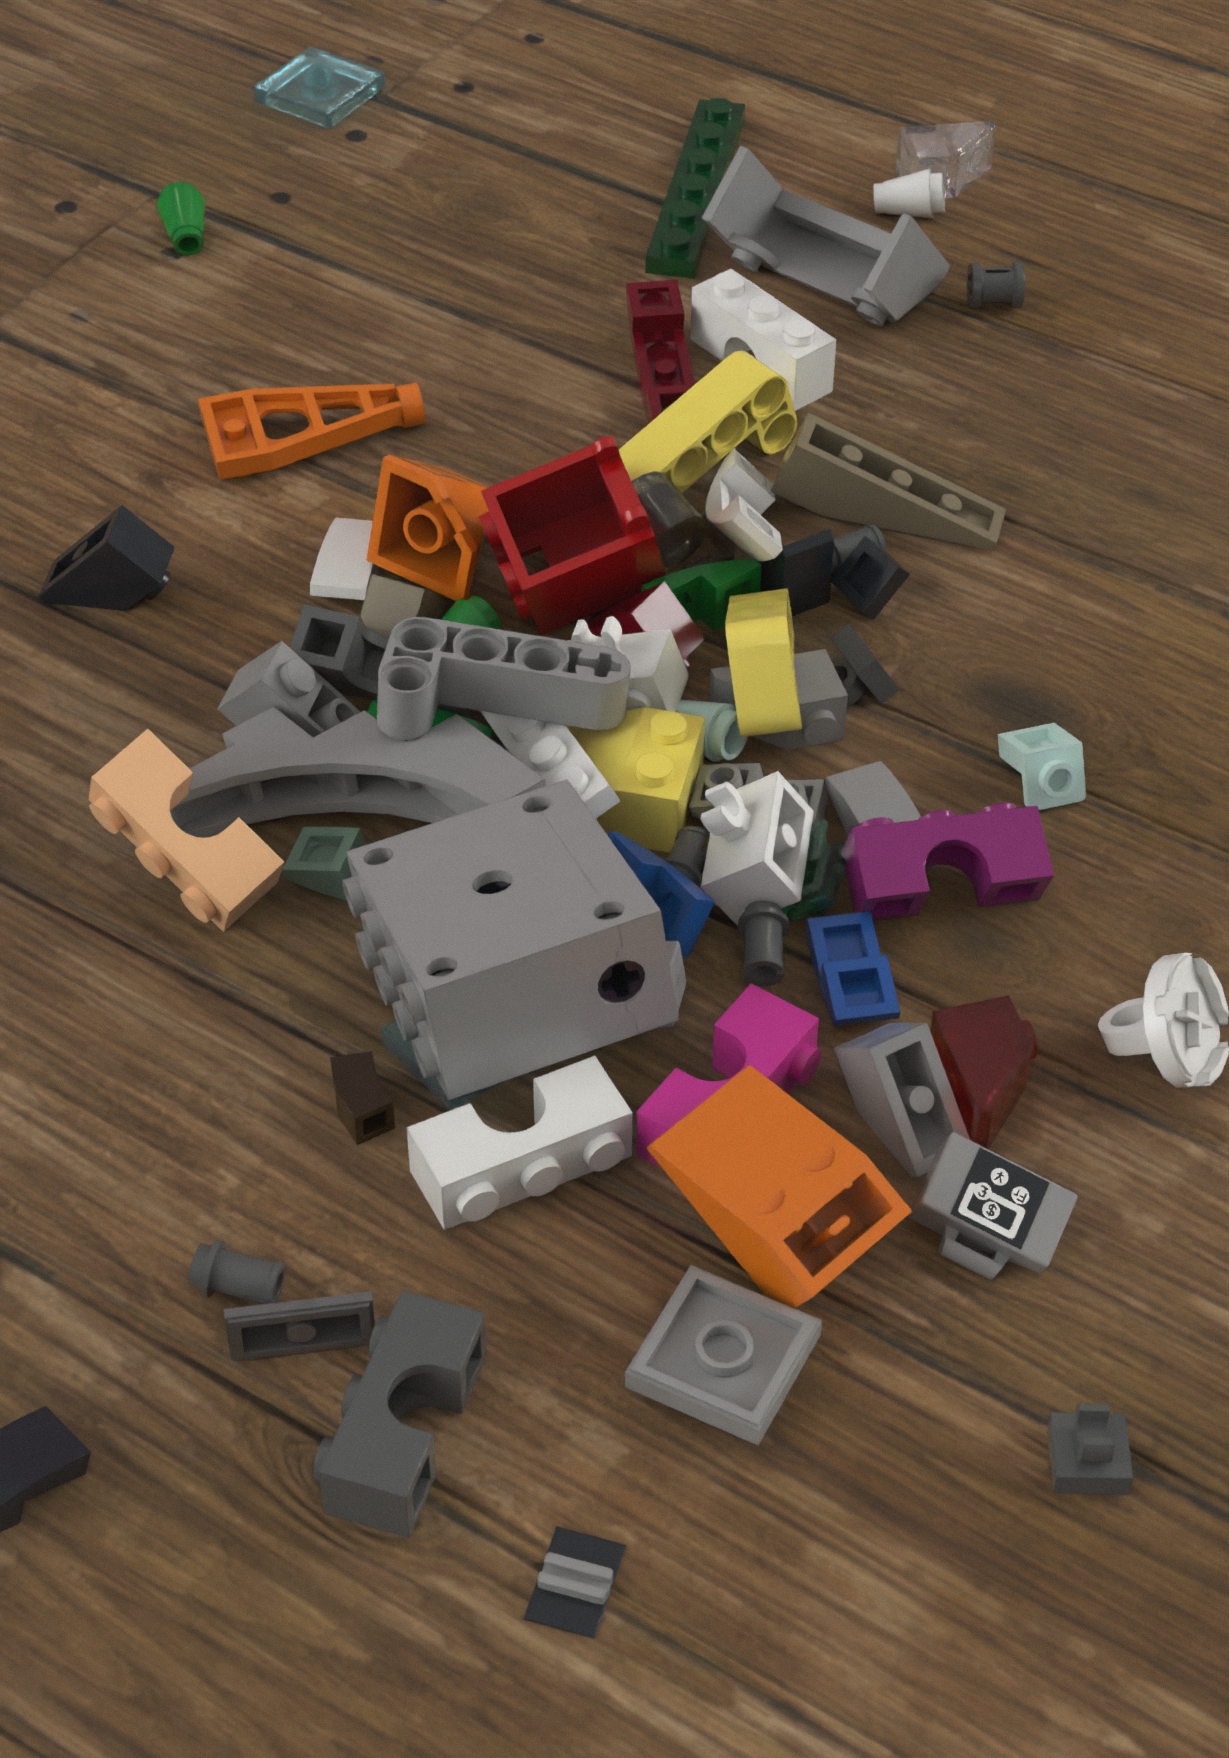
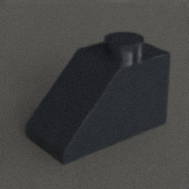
M121 505L53 561L38 597L49 604L127 611L143 597L151 600L162 591L170 578V573L166 569L175 547Z

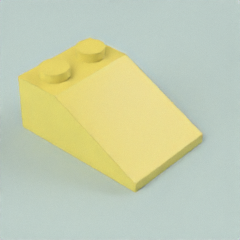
M642 707L626 711V717L623 722L615 728L607 730H592L566 725L621 801L596 819L607 836L610 831L618 832L646 849L670 853L678 832L686 826L690 813L689 805L700 766L703 765L705 717Z

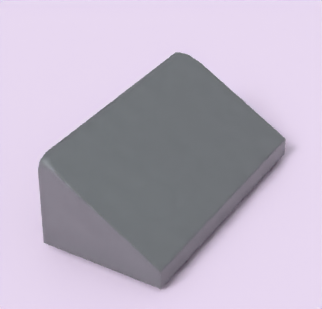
M372 1291L224 1309L231 1361L369 1345L375 1326Z

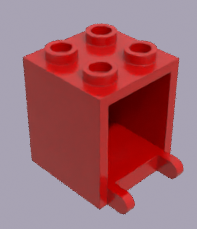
M612 436L602 437L588 447L481 491L489 512L478 517L521 620L533 616L540 636L628 599L641 592V585L666 575L649 518L638 498ZM542 550L549 568L529 576L522 558Z

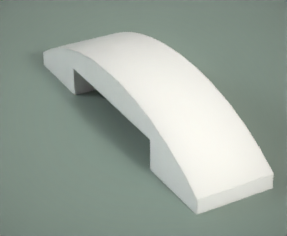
M733 448L722 462L710 487L706 501V516L712 524L750 558L756 561L774 559L782 551L780 532L761 516L775 501V493L771 492L773 484Z

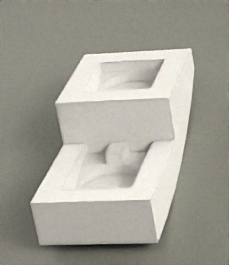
M337 517L334 519L323 540L310 582L311 596L365 600L372 574L378 575V566L366 561L373 521Z

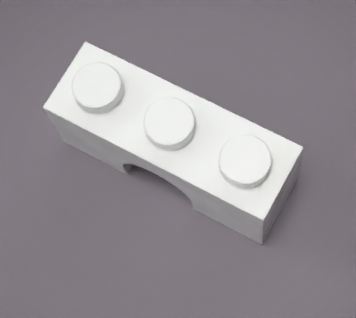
M733 269L719 273L692 287L690 339L721 361L736 351L742 350L747 352L752 350L756 359L785 378L795 411L833 392L835 338Z
M596 1056L533 1079L535 1125L524 1131L507 1133L488 1127L481 1121L471 1103L407 1127L410 1172L444 1230L467 1221L484 1219L497 1209L530 1196L547 1194L560 1184L593 1171L610 1169L621 1160L632 1156V1111Z

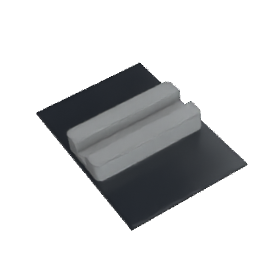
M556 1526L524 1620L595 1639L626 1545Z

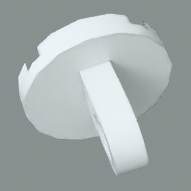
M1193 953L1162 956L1151 967L1145 982L1144 997L1128 1000L1116 1005L1107 1011L1098 1023V1028L1109 1053L1116 1056L1151 1053L1152 1059L1163 1078L1176 1088L1210 1086L1222 1073L1229 1054L1228 1041L1219 1042V1025H1227L1229 1017L1228 1005L1222 985L1213 968L1201 957L1192 958L1193 956L1190 955Z

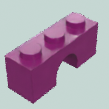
M997 803L983 808L979 813L955 815L950 810H937L924 814L918 820L896 823L887 817L869 819L860 823L857 827L851 828L841 852L853 912L871 911L873 921L918 915L930 892L925 869L935 865H949L965 873L974 886L978 907L1040 900L1054 877L1038 807L1016 808L1013 803Z

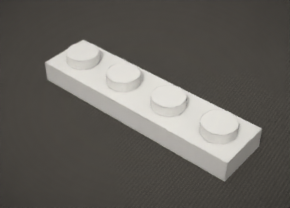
M480 711L510 754L545 778L546 786L568 779L595 819L621 802L566 725Z

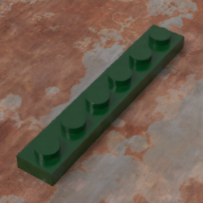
M723 98L699 99L646 253L645 273L695 279L711 229L702 219V216L732 162L745 122V104L731 103Z

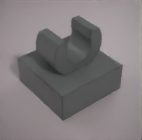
M850 624L831 637V640L844 656L832 658L831 661L840 680L846 678L842 684L848 694L847 706L856 703L863 696L866 686L880 704L900 690Z
M1084 1403L1077 1404L1075 1413L1050 1412L1047 1436L1053 1494L1129 1495L1133 1473L1125 1414L1110 1413L1109 1404Z

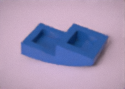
M610 831L608 837L661 910L666 941H679L682 956L689 957L715 901L666 861L621 833Z
M871 911L807 918L805 934L820 991L833 1025L842 1026L898 1019L901 1012L887 955L880 954Z

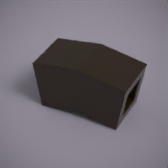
M372 1051L330 1057L338 1117L355 1143L359 1145L395 1129L393 1101L377 1078Z

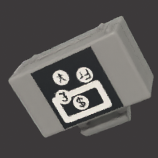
M952 1132L938 1148L913 1203L912 1212L908 1217L942 1235L938 1250L939 1255L992 1280L1007 1261L1038 1273L1043 1272L1050 1264L1078 1196L1069 1189L974 1143L962 1135ZM960 1243L993 1255V1258L991 1260Z

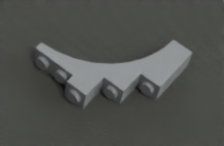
M273 706L222 733L226 749L189 768L193 772L189 794L170 813L173 821L182 831L191 836L201 838L221 833L238 817L245 824H251L292 815L359 812L390 814L435 823L545 787L546 782L545 778L457 714L433 726L428 733L420 738L404 741L389 737L383 733L377 725V719L365 710L312 737Z

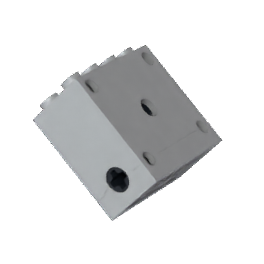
M568 779L346 851L352 877L342 880V885L354 918L361 917L364 931L355 933V938L362 961L367 970L373 969L375 980L385 1005L392 1004L395 1019L405 1041L412 1039L414 1054L423 1077L427 1079L436 1076L448 1101L679 1020L661 910Z

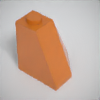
M390 454L383 457L366 561L454 601L457 599L467 600L470 597L486 540V533L478 516L489 512L481 493L482 490L489 487L446 468Z

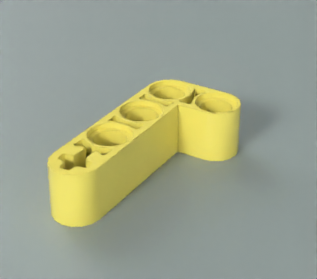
M742 350L736 351L727 356L619 449L621 459L649 520L658 515L744 439L769 455L783 450L792 440L797 428V417L788 384L783 376L749 353Z
M788 588L730 596L725 629L740 737L801 730L802 723L794 667V630Z

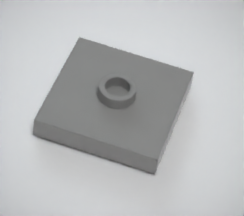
M690 1265L625 1371V1387L759 1446L821 1336L822 1320Z

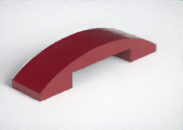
M677 280L626 283L633 354L642 401L649 423L695 385L684 333L685 313Z

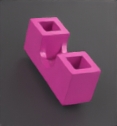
M750 984L714 1024L712 1069L729 1077V1079L704 1081L675 1068L637 1111L636 1155L663 1169L646 1147L749 1065L753 1066L787 1094L790 1093L797 1083L802 1086L807 1084L816 1072L822 1055L821 1050L817 1048L819 1018Z

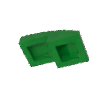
M755 559L729 560L698 565L641 585V592L665 581L693 622L701 619L712 630L716 631L725 626L730 596L760 592L762 565Z

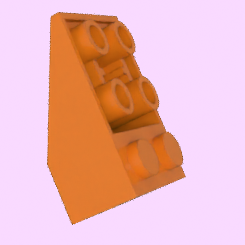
M751 1065L747 1066L646 1147L764 1295L793 1308H797L813 1298L912 1212L865 1153Z

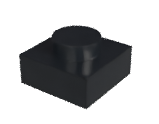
M864 536L833 575L831 583L862 613L875 619L909 577L910 573L878 543Z

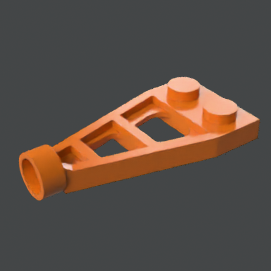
M417 382L399 386L394 384L257 388L198 398L201 419L219 480L233 477H248L254 473L274 470L394 426H401L405 429L425 425L424 406ZM360 409L361 413L326 425L323 422L320 410ZM273 413H300L307 417L309 426L304 431L282 439H270L265 436L261 419Z

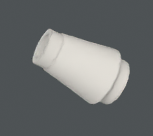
M929 168L884 181L883 183H877L873 186L876 214L902 215V213H905L912 217L933 219V213L945 212L942 172L931 173Z

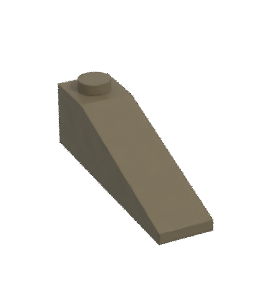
M809 412L785 453L771 488V492L787 499L790 503L804 507L820 516L864 525L874 524L879 528L992 550L996 545L1006 512L1005 508Z

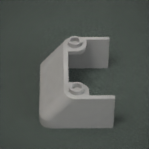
M741 145L702 216V219L734 251L731 258L739 265L754 272H757L760 266L857 307L855 312L860 317L878 326H883L885 320L897 322L941 285L950 268L948 262L912 216L902 213L892 234L783 189L748 148Z

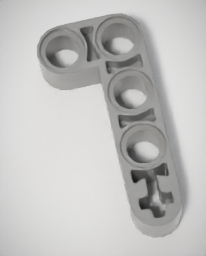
M427 617L403 619L392 629L378 669L377 725L383 733L395 739L411 740L420 738L428 733L432 727L438 705L443 704L592 730L615 728L626 717L631 672L630 661L618 650L608 647Z

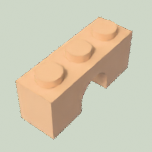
M146 729L91 777L88 799L91 802L90 810L105 829L113 834L120 830L137 847L135 849L137 858L151 874L157 878H162L166 875L183 892L180 896L184 905L197 919L204 923L212 920L224 932L278 883L284 861L239 817L224 831L212 837H195L182 831L173 821L170 812L188 796L193 772L149 729Z

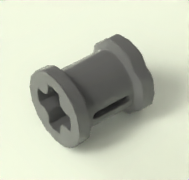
M1013 261L1010 267H981L979 263L968 265L967 300L969 308H978L981 303H1010L1013 308H1021L1023 306L1025 272L1021 261Z

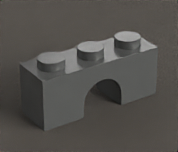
M304 604L290 648L339 693L369 700H378V669L389 638L369 629L360 616ZM443 704L438 705V709L471 719L473 709Z
M401 1290L390 1317L381 1315L373 1328L368 1351L370 1361L363 1376L354 1374L346 1387L341 1407L343 1420L335 1437L326 1435L323 1438L315 1457L313 1478L320 1481L324 1514L410 1538L436 1478L434 1435L430 1432L409 1427L399 1420L408 1412L422 1407H438L463 1414L487 1357L484 1312Z

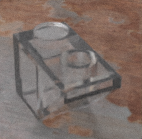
M994 121L899 128L896 158L898 177L929 168L931 173L942 172L945 199L957 197L991 169L996 129Z

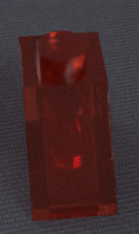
M1009 995L932 1012L930 1032L969 1138L974 1143L988 1150L1025 1091L1030 1060L1037 1057L1038 1051L1036 1035L1031 1023L1027 1019H1020Z

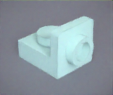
M1055 723L998 734L999 757L1022 774L1024 805L1026 807L1037 806L1038 810L1080 802L1085 799L1082 742Z

